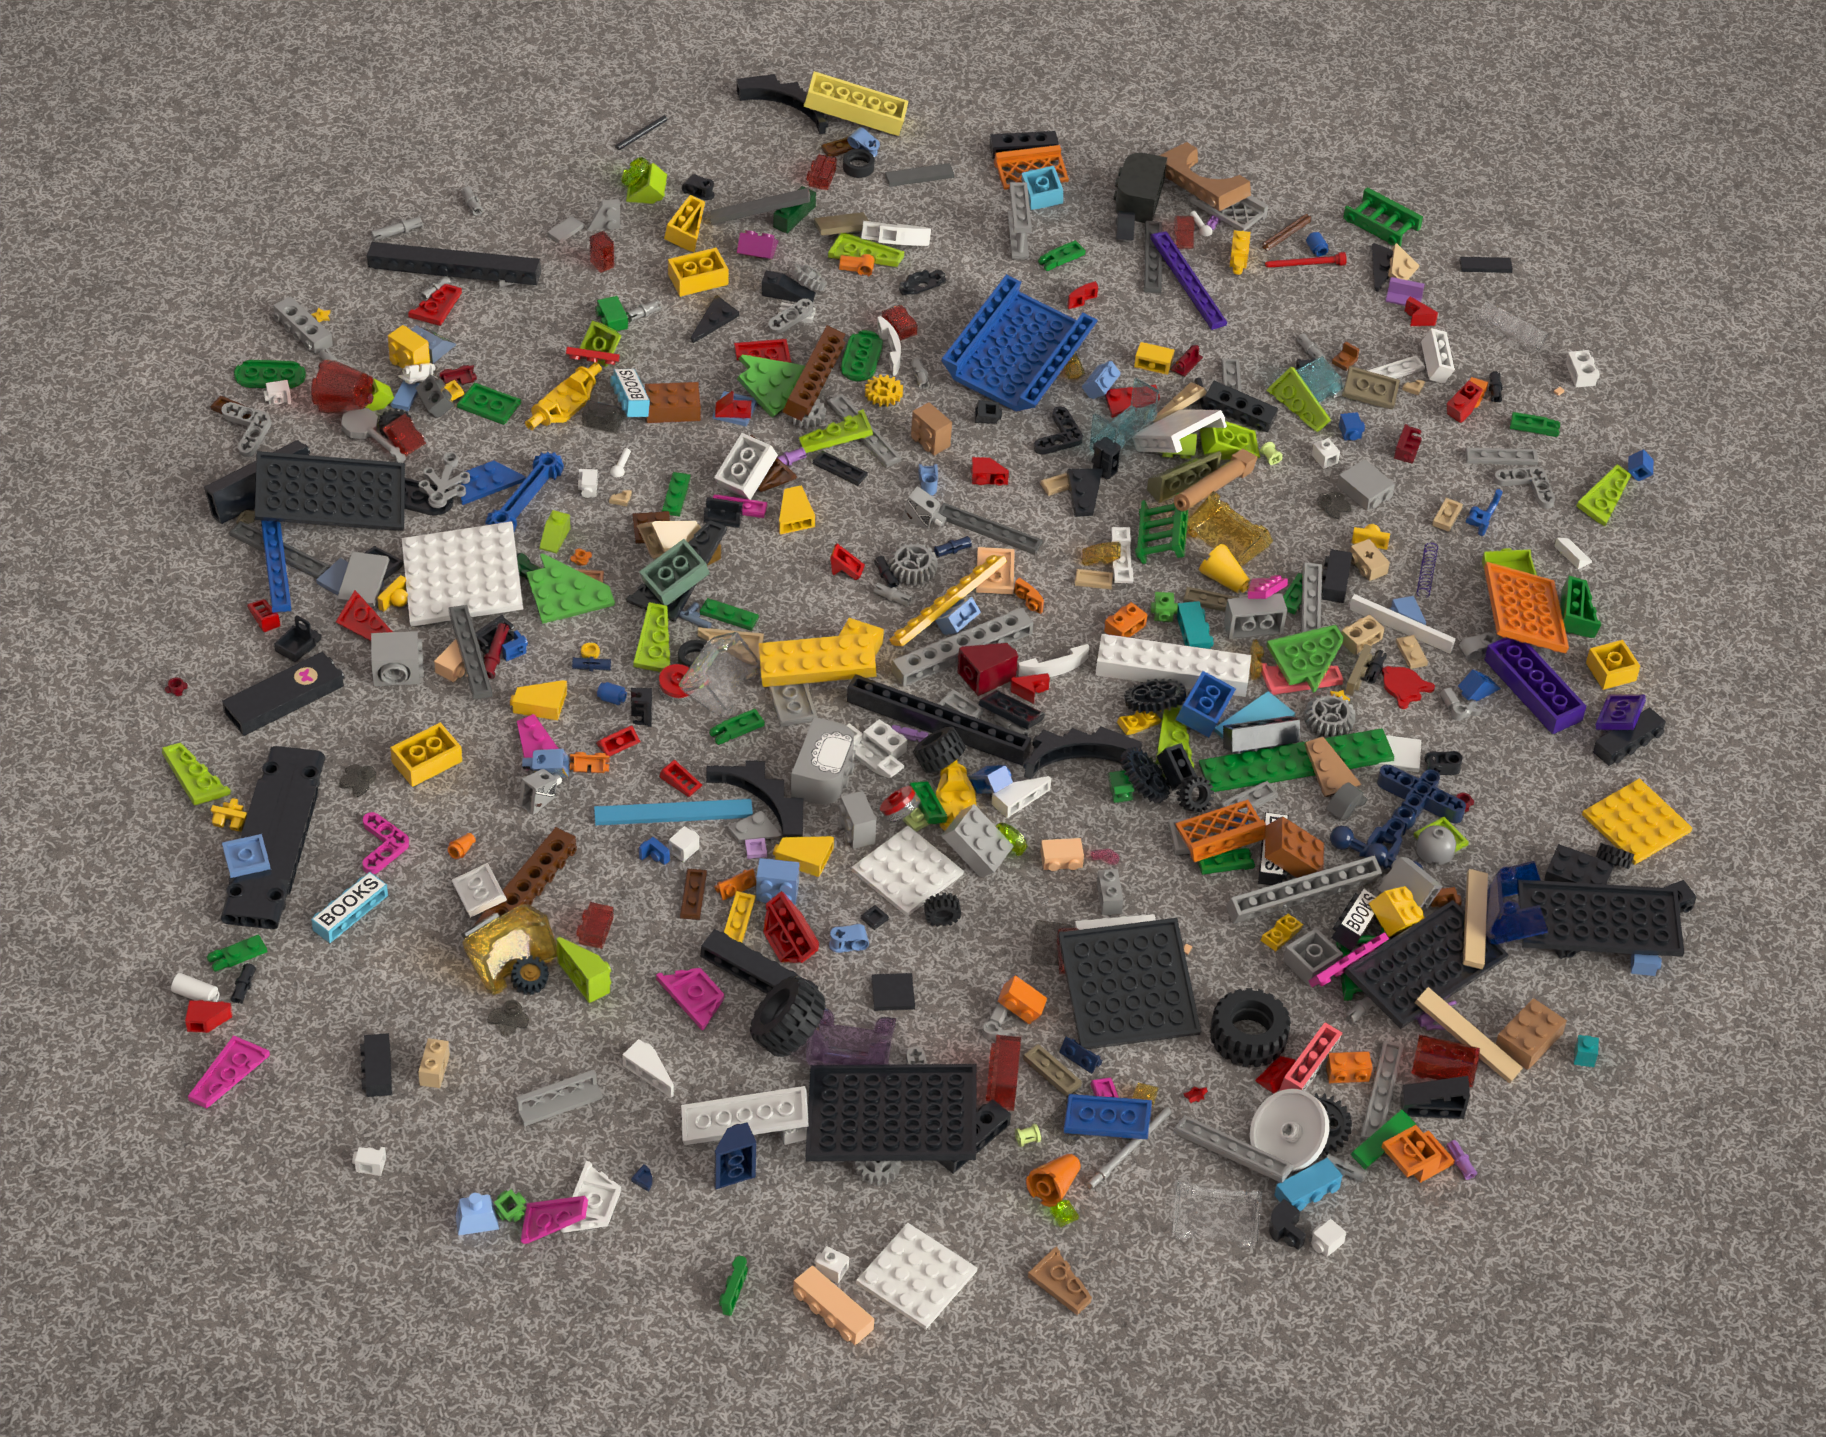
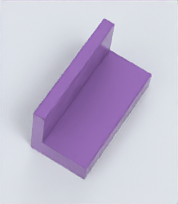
M1391 277L1385 302L1405 306L1406 300L1410 296L1421 302L1425 284Z

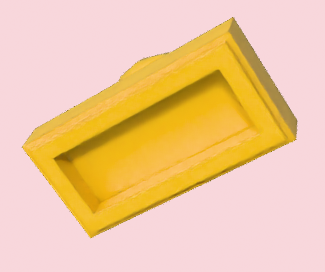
M1368 524L1364 529L1354 527L1351 543L1357 544L1370 539L1377 548L1386 550L1390 533L1380 532V528L1375 524Z
M400 575L377 597L379 610L384 612L392 604L397 607L407 604L406 577Z

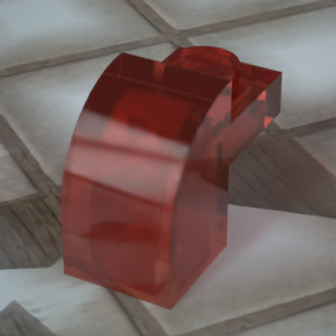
M1175 216L1174 233L1176 234V246L1178 249L1194 248L1195 227L1193 216Z

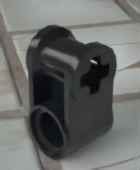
M692 174L681 187L685 194H691L702 200H712L715 197L713 192L714 181L696 174Z
M1431 751L1424 756V760L1427 763L1426 770H1433L1434 768L1440 775H1457L1461 771L1463 757L1457 751Z

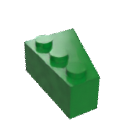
M1568 576L1561 589L1560 609L1565 632L1595 638L1601 627V622L1597 619L1596 607H1593L1592 595L1587 580Z

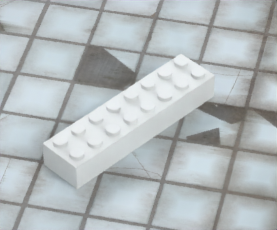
M1102 634L1096 675L1139 682L1154 681L1155 679L1160 681L1165 678V681L1172 679V682L1177 680L1178 683H1182L1183 686L1185 685V688L1192 689L1202 671H1205L1236 688L1233 695L1246 697L1251 655Z

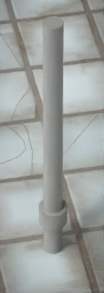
M1165 1107L1150 1122L1149 1134L1172 1113L1168 1107ZM1133 1138L1105 1166L1102 1165L1096 1170L1095 1175L1086 1183L1087 1187L1093 1189L1101 1180L1107 1179L1110 1176V1172L1144 1139Z

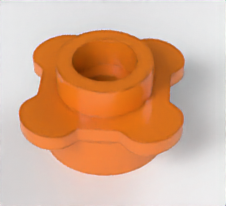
M579 548L575 550V554L570 557V560L577 565L583 566L589 562L592 553Z

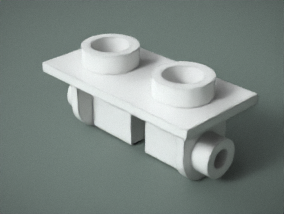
M426 363L420 364V367L419 365L405 366L402 370L404 375H398V377L405 380L408 384H415L419 381L423 382L428 376L433 375L435 365Z

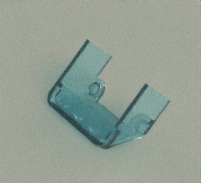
M1135 378L1131 406L1115 420L1110 422L1096 413L1093 414L1090 450L1094 452V444L1104 437H1108L1113 442H1116L1122 449L1127 441L1156 418L1159 390Z

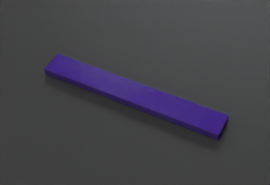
M1165 231L1151 234L1150 239L1210 329L1213 330L1227 326L1226 319L1168 233Z

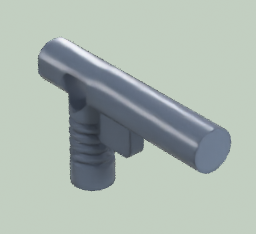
M694 602L686 612H680V618L703 628H711L712 624L699 618L700 613L696 611L700 606L697 602Z

